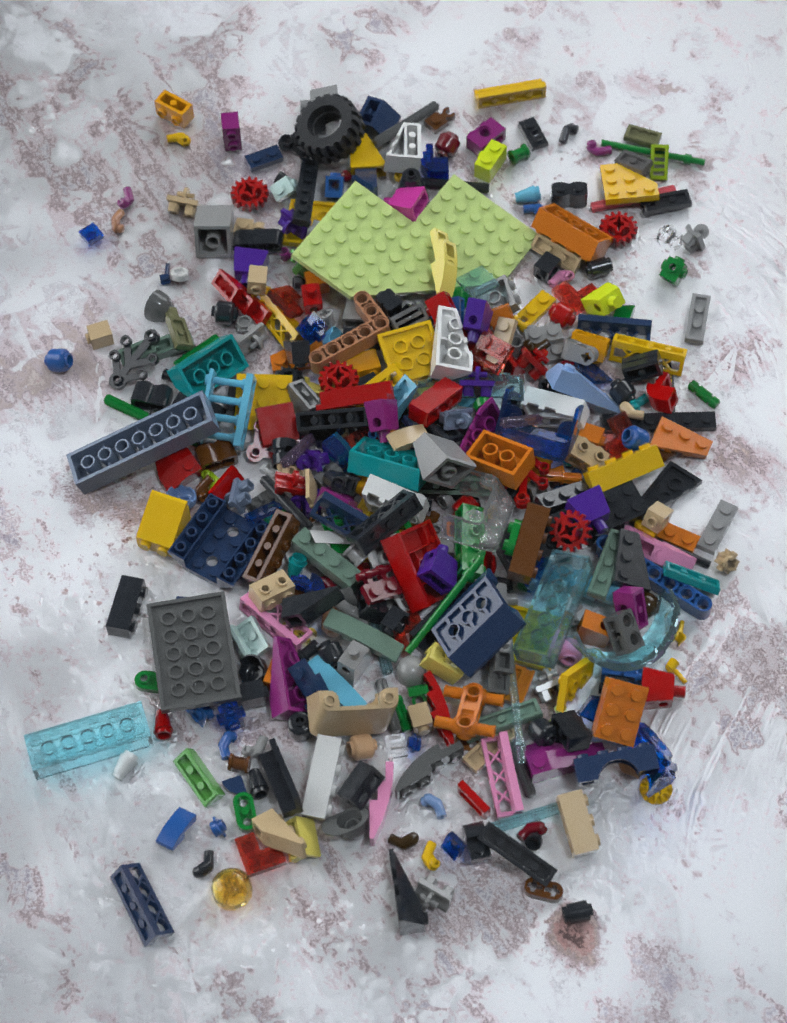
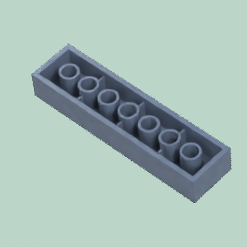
M200 391L68 453L66 456L75 485L85 495L221 430L210 400L203 391Z

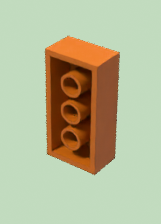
M555 203L539 207L531 225L538 234L550 237L552 242L565 246L567 251L577 253L582 260L587 262L605 257L613 240V237Z

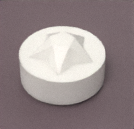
M175 267L171 270V279L173 281L183 282L188 280V269Z

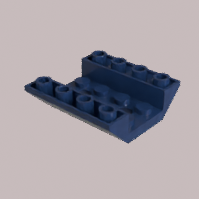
M210 493L169 548L168 553L191 574L217 588H233L245 572L269 523L259 518L254 523L227 508L225 500ZM233 530L239 532L238 535L234 537L228 535L229 532ZM210 560L218 561L215 566L207 564Z
M489 568L445 610L431 628L447 657L470 678L526 625L518 610L508 606L496 588L499 581ZM485 600V606L481 609V603ZM458 627V632L454 635V629Z

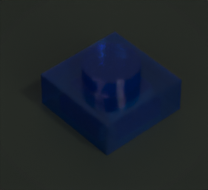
M94 222L79 231V235L89 247L104 238L102 231Z
M451 831L446 835L441 848L456 861L461 857L467 845Z

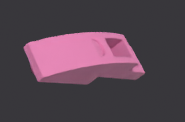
M625 525L624 529L639 533L643 554L646 559L661 566L664 565L665 561H670L693 570L697 558L664 541L661 542L630 525Z

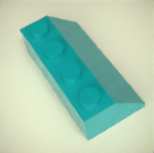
M229 334L218 338L167 370V373L175 388L189 397L200 391H203L205 394L207 386L205 385L206 374H209L210 368H214L217 377L230 379L249 367L234 336Z
M364 436L349 451L347 471L357 476L369 477L372 474L407 488L410 491L417 492L426 483L422 479L416 453L413 449L394 451L390 443H380L378 439Z

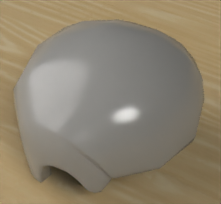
M406 656L398 661L396 673L400 684L410 687L423 683V674L426 673V669L419 666L421 662L419 657Z

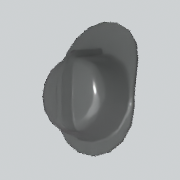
M351 807L335 814L323 822L322 831L329 836L355 839L361 836L367 829L368 809L364 807L361 811L356 807Z

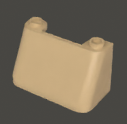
M398 687L385 688L380 693L375 694L373 702L359 706H340L338 695L329 690L318 691L308 696V724L311 734L315 737H318V734L333 737L364 733L373 735L385 732L398 703Z

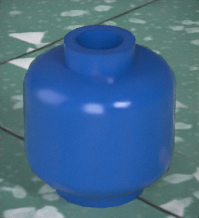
M50 349L44 358V362L51 372H67L73 365V356L67 349Z
M635 425L626 428L621 436L623 446L633 452L639 450L640 445L650 443L649 433Z

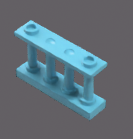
M210 368L209 374H206L205 385H207L205 395L210 402L236 405L240 410L239 415L236 414V416L215 413L217 421L235 424V433L217 432L207 438L230 441L235 450L243 451L257 382L254 374L247 373L246 379L243 380L217 377L214 368ZM215 384L239 387L243 390L242 397L234 398L213 395ZM204 439L198 441L199 445L204 443Z

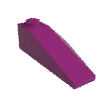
M490 397L478 409L459 446L465 454L483 430L502 436L510 428L493 397Z
M275 636L273 639L269 701L272 718L288 721L289 717L295 712H308L304 707L307 701L287 668L299 662L300 659L292 640L281 636Z
M555 742L553 745L542 747L532 743L520 747L532 782L536 784L573 773V759H576L577 755H597L596 752L605 750L603 742H590L588 749L585 748L584 750L568 753L561 742Z

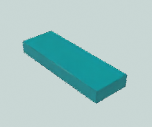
M665 561L663 565L664 576L717 596L721 590L720 581L670 561Z

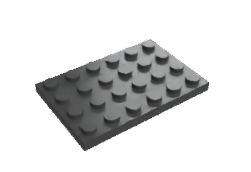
M221 591L146 604L162 714L241 701L225 592Z

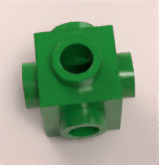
M669 256L668 259L663 261L659 276L678 286L681 279L684 280L688 273V267L684 263L685 260L678 256H675V258Z

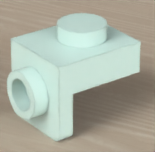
M284 176L271 185L269 188L276 202L280 203L292 194H296L298 182L294 178Z

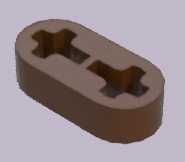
M531 877L524 883V892L532 899L558 903L563 897V888L557 882L550 881L547 887H544ZM532 884H536V888H538L534 892L530 891ZM557 889L558 894H555V897H552L551 892L548 891Z

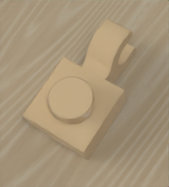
M237 218L233 235L236 230L266 229L264 228L265 223H255L254 219Z

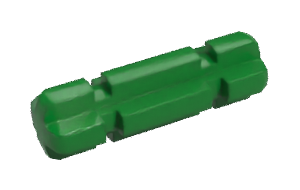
M692 380L688 384V389L693 393L696 392L695 395L705 403H709L708 405L711 408L715 409L719 406L720 400L716 396L713 397V394L702 385L699 386L696 380Z
M398 695V703L395 709L403 733L411 732L412 725L403 697Z

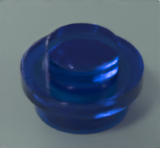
M412 733L411 736H408L406 746L410 749V753L420 751L422 737L417 735V733Z

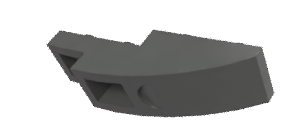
M513 639L489 660V693L509 695L510 675L514 673Z
M458 741L443 750L439 744H436L421 754L399 779L395 787L397 800L401 797L406 798L418 788L427 787L433 781V771L438 772L446 764L459 761L464 755V747L461 742Z

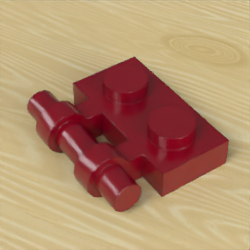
M381 564L371 570L364 569L355 575L357 581H363L365 584L362 585L360 591L368 606L399 597L403 593L395 576L388 578L386 573L391 572L390 565L384 566ZM377 576L378 581L374 582L372 577Z

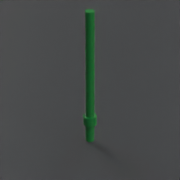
M603 139L601 142L602 147L611 146L613 149L628 150L633 153L651 156L650 148ZM655 151L654 154H665V151ZM669 152L668 157L670 160L680 161L686 165L696 164L704 166L706 159L692 157L691 154L686 153L682 155Z
M477 557L469 568L466 567L462 573L463 576L406 647L405 651L410 655L467 582L475 577L476 574L474 573L484 562L480 557Z

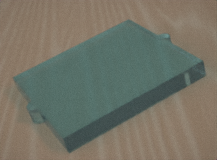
M482 265L456 278V282L463 287V291L467 292L471 298H478L499 287V283L492 276L493 274L489 273Z

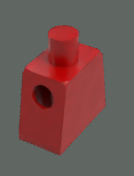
M319 283L301 285L304 314L315 313L310 312L312 307H316V312L322 310L323 303Z
M643 667L641 686L649 688L643 710L671 708L673 697L685 698L686 686L674 685L675 675L672 673Z

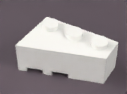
M403 122L395 141L386 154L385 172L403 173L408 168L420 170L421 124Z
M527 386L521 402L526 416H530L532 422L537 424V427L584 430L590 413L586 401L583 399Z
M370 474L361 494L368 510L374 513L401 490H410ZM420 493L415 494L424 509L409 520L410 523L416 525L424 521L430 507L427 497Z

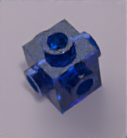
M313 311L299 323L295 330L303 339L309 340L311 345L315 341L320 342L326 336L325 331L329 327Z
M237 701L224 703L217 707L219 714L216 715L219 726L223 725L225 732H232L245 727L243 718L246 717L243 706H239Z

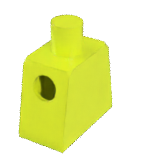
M610 282L605 283L581 299L586 313L589 315L606 316L625 304L619 287Z

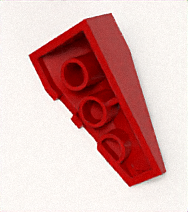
M187 447L155 461L159 480L166 491L171 486L176 489L181 484L186 486L201 477L202 468Z

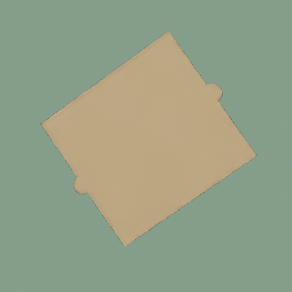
M305 469L306 499L312 509L317 498V483L310 469Z

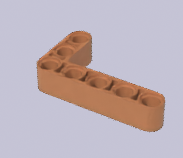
M359 291L354 295L356 312L365 323L312 351L309 354V363L313 373L319 374L320 371H324L323 366L329 367V362L336 364V361L339 360L340 364L379 343L377 334L391 331L389 319L368 292Z

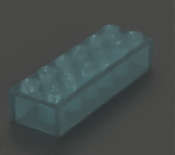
M557 549L552 550L524 621L526 625L519 631L512 648L518 661L552 669L555 668L594 570L590 556Z
M141 701L24 735L36 780L120 756V753H123L124 750L134 752L154 746Z

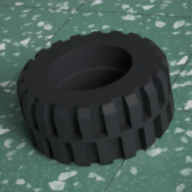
M324 94L323 97H315V100L312 102L310 100L307 106L301 109V114L296 119L295 137L311 159L319 163L324 162L325 164L337 163L341 159H347L348 155L353 154L356 151V147L360 146L361 138L364 137L365 123L362 115L347 97L340 96L339 94H332V96ZM334 120H341L340 126L333 134L324 138H318L320 131L326 124Z

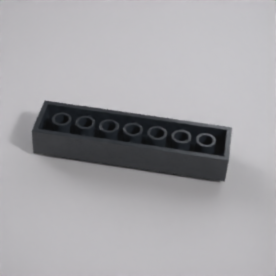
M632 480L603 492L610 509L609 518L605 521L609 529L603 534H598L596 529L592 527L593 530L588 533L592 538L586 539L588 546L582 544L583 549L595 544L599 536L609 535L610 529L619 531L621 528L624 529L625 525L634 527V523L637 520L644 519L648 507ZM566 509L549 515L553 516L551 524H556L554 517L560 518V512H564L567 515ZM551 526L550 528L545 527L544 532L548 533L545 545L541 544L539 549L543 550L540 562L536 561L534 566L538 569L573 554V552H570V549L568 552H565L563 547L557 548L558 542L551 541L555 537L549 533L554 531V528ZM570 527L571 531L569 532V534L572 535V530H574V528ZM510 533L496 538L493 547L507 574L512 557L505 555V551L502 548L504 540L509 539ZM569 539L563 540L567 544H572Z

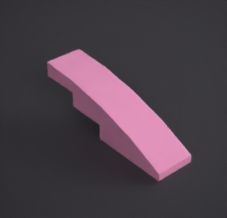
M394 761L385 762L386 780L382 781L377 788L378 800H369L370 846H375L390 808L393 792Z

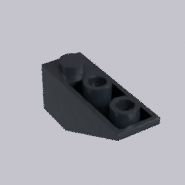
M337 586L283 598L281 618L289 628L307 625L342 602L345 596Z

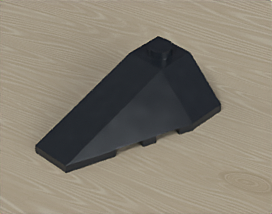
M389 849L400 935L425 932V925L429 924L428 914L423 912L422 904L394 850Z

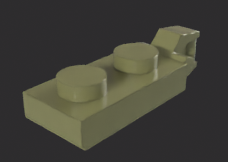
M170 306L165 313V321L174 348L191 351L194 344L185 318L179 317L177 308Z

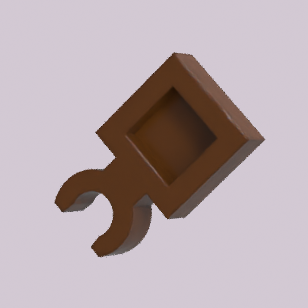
M445 107L441 114L435 112L425 119L424 125L436 135L448 126V121L455 119V112L448 114L449 107Z

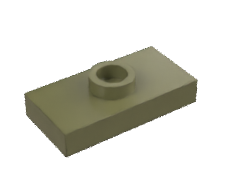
M629 124L623 141L651 148V144L660 143L662 133Z

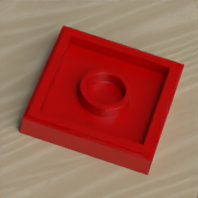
M293 402L255 409L262 446L272 444V440L279 437H288L294 440L300 438L297 431Z

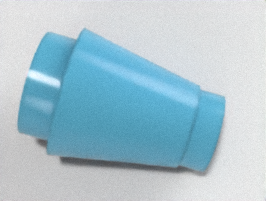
M533 185L515 193L517 203H535L538 200H542L539 186L534 187Z

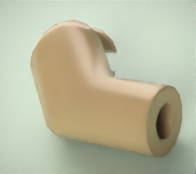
M626 401L620 404L619 409L625 418L643 420L644 411L635 410Z

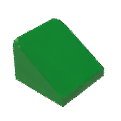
M622 305L615 310L613 317L632 318L635 312V305Z

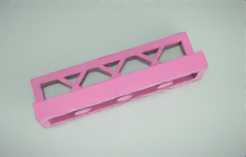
M249 591L240 598L239 610L248 617L254 616L260 627L271 637L281 636L290 638L296 652L313 635V631L305 625L294 628L282 625L279 622V618L282 615V606L280 604L274 607L276 613H268L267 611L260 613L248 597ZM293 630H302L305 634L298 638L293 634Z
M507 731L499 732L494 739L491 737L482 738L480 741L497 819L521 815L524 808ZM497 742L498 751L495 755L488 751L486 743ZM494 760L502 764L503 770L500 774H497L491 768ZM498 779L506 784L507 789L504 794L496 790L495 784ZM502 799L510 803L511 811L501 813L499 804Z

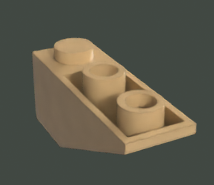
M273 808L251 819L255 836L265 846L303 859L307 858L305 840L299 837L291 825L288 826L283 816L277 814Z

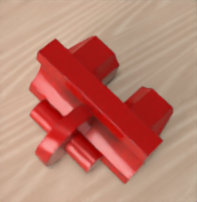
M524 346L521 349L522 354L516 362L523 369L530 363L533 364L534 367L528 374L536 381L543 375L545 376L548 370L541 363V361L545 364L549 362V359L546 357L548 351L546 349L540 351L538 348H535L533 352L536 356H534Z
M294 470L292 474L276 471L274 474L275 494L282 495L284 492H289L293 496L306 495L305 476H300L299 471Z

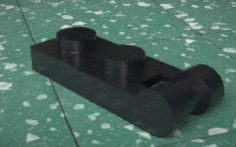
M688 189L659 194V200L639 202L640 207L643 208V216L646 218L651 217L653 214L692 207Z

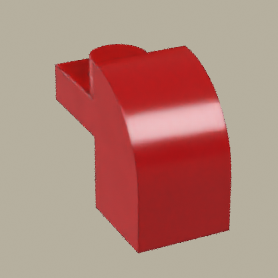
M663 371V375L659 376L654 384H647L646 390L650 405L654 410L671 414L679 400L675 387H672L669 372Z

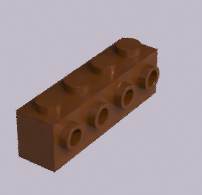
M528 502L506 579L529 585L531 578H536L538 568L534 566L536 561L540 562L543 550L539 549L540 545H545L548 533L544 531L545 527L550 528L553 517L549 516L551 508Z
M276 509L242 576L249 584L277 572L281 567L282 560L291 547V540L298 533L301 524L293 514Z

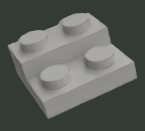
M505 274L473 290L475 298L487 300L491 309L509 302L513 313L521 310L519 304L522 301L519 295L514 293L516 285Z
M547 322L541 327L530 325L524 329V340L530 339L533 343L538 344L547 338L551 343V346L546 349L548 351L546 357L549 359V362L545 364L541 361L544 366L568 361L561 358L564 337L560 323Z

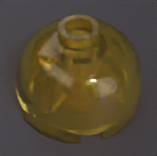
M230 867L221 870L213 878L211 893L217 906L224 910L235 911L237 908L244 907L249 903L252 898L253 888L250 878L244 871L239 868Z

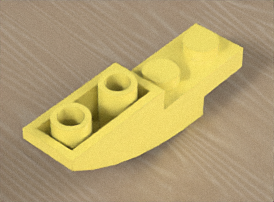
M433 228L430 231L436 261L431 264L435 290L437 294L442 291L448 292L452 298L457 278L456 244L449 241L447 233Z

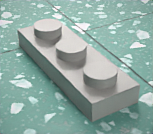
M693 293L684 342L703 345L711 296Z
M721 499L696 548L714 556L738 511V506Z

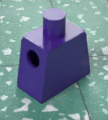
M235 246V279L247 288L250 265L268 267L270 262L269 251Z
M468 297L463 328L468 335L467 340L469 344L477 345L478 338H485L493 315L487 300Z
M600 485L567 499L566 511L572 510L574 513L577 510L580 511V515L585 514L586 518L584 520L591 521L588 527H594L598 534H603L609 529L605 521L609 518L610 509Z
M440 544L436 549L424 554L417 572V576L441 595L450 592L457 584L458 563L448 554L449 547L444 544Z

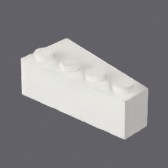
M318 734L302 805L304 812H301V815L303 817L325 821L328 817L332 816L333 805L331 803L337 793L338 785L336 783L341 774V763L346 751V745L342 738Z

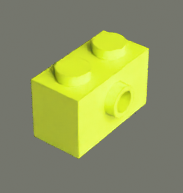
M491 139L486 148L478 154L477 160L474 163V177L490 183L507 159V146Z

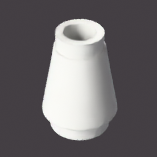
M124 750L123 753H120L112 776L123 781L138 764L137 760L139 757L128 750Z

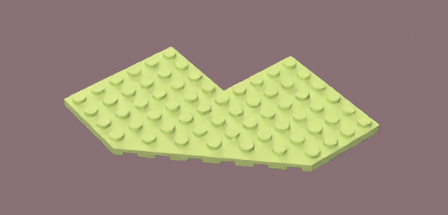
M455 174L421 212L416 222H412L355 181L292 253L291 258L349 300H354V295L359 291H366L372 298H376L380 291H385L387 288H390L395 293V296H406L411 293H418V295L431 294L436 292L431 264L436 260L430 231L433 228H437L447 233L449 241L456 244L457 278L455 287L464 286L469 291L504 274L508 278L531 250V244L537 233Z

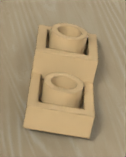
M423 424L413 425L387 434L386 438L394 451L409 450L413 442L424 432L427 433Z

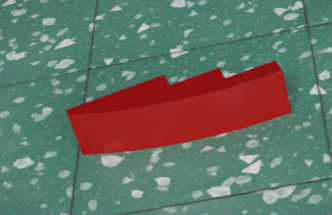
M223 269L218 270L211 284L227 301L234 302L236 307H239V310L244 315L250 316L256 324L262 322L266 325L273 312L254 294L247 293V288Z
M431 670L423 675L424 683L427 684L430 691L427 693V702L433 710L430 714L434 726L436 715L450 718V714L441 688ZM435 728L447 747L454 744L451 730Z

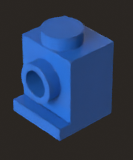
M330 172V176H326L325 197H342L344 194L345 177L341 176V173ZM334 182H337L339 184L338 188L336 189L332 187V184Z

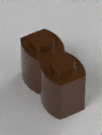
M217 440L214 443H203L195 448V455L202 468V472L204 470L215 472L220 468H228L230 465L238 464V455L230 441Z

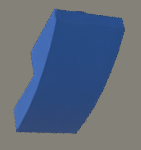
M179 807L162 828L156 843L173 851L185 839V832L196 821V814Z

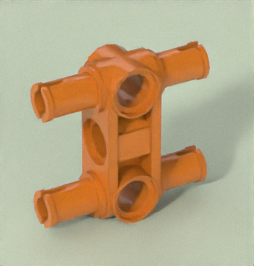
M470 683L463 686V688L445 685L443 696L461 701L456 717L448 718L436 715L434 728L451 730L461 740H469L477 735L494 739L496 725L481 724L479 719L485 704L503 708L505 695L489 693L478 683Z

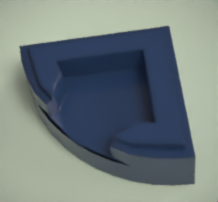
M241 775L221 781L224 789L232 794L237 795L240 792H247Z

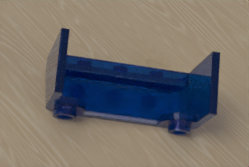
M515 386L507 387L494 433L533 448L534 456L555 462L564 461L568 457L576 437L584 405L580 404L576 408L572 422H562L558 427L557 433L521 423L523 416L521 409L510 404Z

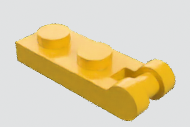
M542 289L517 315H514L518 321L517 327L520 328L519 330L524 333V329L528 326L535 325L550 310L551 306L556 303V299Z

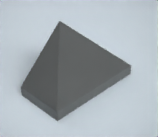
M303 378L287 385L290 400L293 402L294 412L312 411L316 409V405L321 404L320 398Z

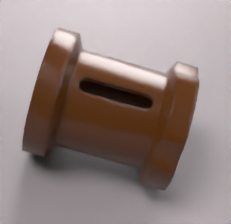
M231 753L228 761V771L237 770L248 774L251 767V756L246 758L235 756V754Z

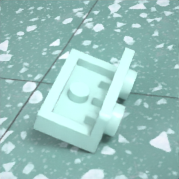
M249 616L237 626L230 625L232 640L237 643L239 647L238 652L242 658L247 654H255L261 657L272 648L254 616Z

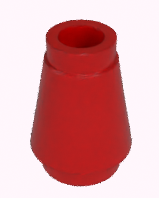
M161 709L156 711L153 733L157 739L167 740L172 736L173 727L168 713L162 714Z

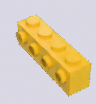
M650 443L640 445L639 450L635 452L629 450L622 453L621 458L616 459L612 457L605 460L604 465L598 466V464L588 467V471L583 473V476L590 489L600 485L602 492L665 465L657 444L650 445Z

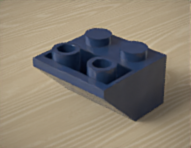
M372 96L367 97L360 111L365 123L364 131L370 139L394 126L401 119V115L385 100Z

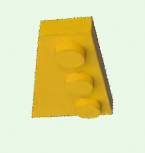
M588 655L561 673L558 679L560 686L556 706L557 711L563 713L566 710L567 701L572 702L577 689H582L592 677L596 657Z

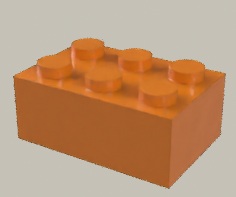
M487 430L481 432L466 452V455L476 464V468L471 473L514 490L519 487L535 465L533 448Z
M606 676L591 729L592 736L634 747L649 688Z

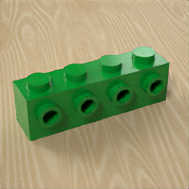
M462 503L455 511L454 559L458 563V580L463 576L462 573L466 567L469 568L477 557L484 561L486 554L484 549L486 533L484 532L486 522L484 508ZM484 562L474 573L476 574L475 577L468 582L473 583L475 579H478L486 571Z

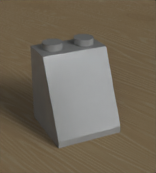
M197 205L194 221L196 258L232 257L233 205Z
M424 432L413 442L424 481L452 489L476 468V464L454 441Z

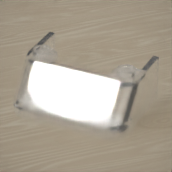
M473 470L461 481L460 493L488 500L483 512L469 510L465 513L464 518L444 513L440 539L493 552L500 547L514 512L515 502L496 476Z

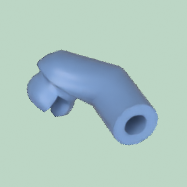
M425 794L424 797H421V805L423 807H433L437 819L440 820L447 817L441 799L432 794Z

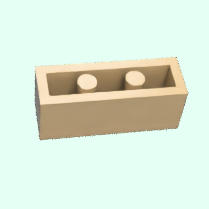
M582 789L557 795L556 803L572 857L577 858L596 853L599 850V846H601L599 835L595 834L593 830L595 821L593 815L588 813L587 806H589L587 795L582 793Z

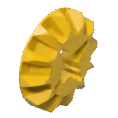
M656 772L655 774H648L641 781L640 794L648 803L655 805L663 804L672 795L671 781L665 775H660ZM652 783L656 784V786H661L660 794L656 790H651L653 788Z

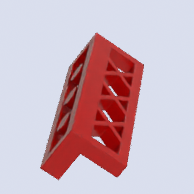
M389 380L319 392L321 404L316 405V411L364 405L366 401L378 399H395L393 382Z

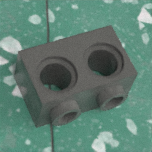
M631 608L617 611L602 619L616 656L630 654L645 645Z

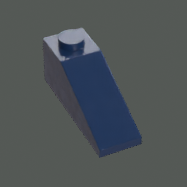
M376 168L355 169V175H352V184L357 181L378 196Z

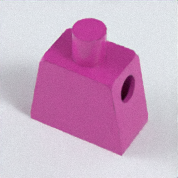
M425 187L398 188L392 197H385L383 201L412 222H416L417 217L428 204L429 198Z

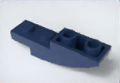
M305 658L287 668L306 701L308 696L318 691L329 690L321 674L317 673L315 675Z

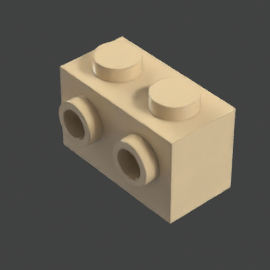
M578 435L569 442L562 460L585 473L590 466L598 464V466L604 465V461L609 458L610 454L602 447L589 442L587 438Z
M282 569L250 584L248 597L260 613L266 610H272L276 605L282 603L283 598L293 596L295 584Z

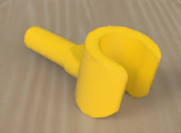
M683 620L680 621L677 632L670 638L671 642L676 640L678 646L686 640V636L683 633L685 623Z
M670 658L665 666L666 671L674 673L683 684H686L688 681L676 669L679 666V662L674 658Z

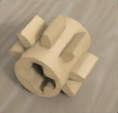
M727 548L723 552H718L714 562L719 564L716 569L726 574H729L730 571H736L738 563H740L736 559L738 554L734 551L731 552Z

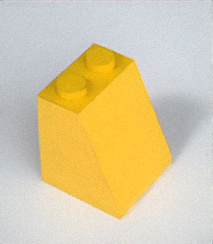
M152 490L136 534L138 546L145 551L157 552L163 557H172L168 553L169 548L191 520L188 501Z

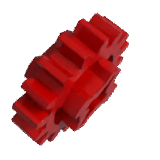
M248 176L247 180L242 177L241 182L236 181V186L231 187L232 203L236 204L237 209L242 207V211L249 209V212H251L252 208H255L258 211V206L264 207V202H268L269 190L267 184H264L263 180L258 181L257 177L253 180L250 176Z
M612 211L611 216L606 214L605 218L601 219L599 230L613 237L610 246L614 243L616 247H619V244L625 247L626 242L631 244L632 239H636V234L638 233L637 221H633V216L627 217V212L622 215L621 211H618V214Z
M339 360L336 361V364L329 362L330 366L324 365V371L319 372L320 390L329 391L358 386L359 375L357 369H353L352 364L347 366V361H344L343 364H340Z
M567 510V515L564 512H560V518L554 517L556 524H550L554 531L549 533L555 536L551 541L558 542L556 547H563L565 552H568L570 549V552L574 553L576 548L583 550L582 544L588 546L586 539L592 538L588 534L589 531L593 530V528L588 527L591 521L584 520L586 515H580V511L577 510L574 513L572 510ZM570 518H575L579 522L573 523V521L570 520ZM570 527L574 528V530H572V535L569 534V532L571 531ZM569 539L572 544H567L563 540Z

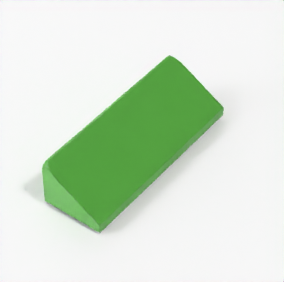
M186 748L173 760L205 808L226 795L194 749Z

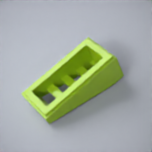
M651 144L653 166L650 168V180L667 181L669 145ZM655 151H665V154L654 153ZM654 158H665V161H654ZM654 165H664V168H654ZM654 172H664V175L653 174Z

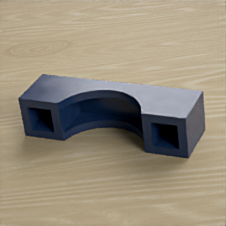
M649 742L637 744V747L630 749L629 746L619 747L614 752L601 750L596 752L597 755L592 756L580 754L576 756V759H573L577 787L598 783L601 772L607 766L615 763L630 766L638 776L659 771L655 745H649Z

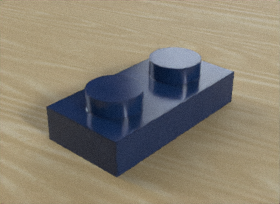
M274 145L245 155V161L251 173L284 162V157L278 145Z

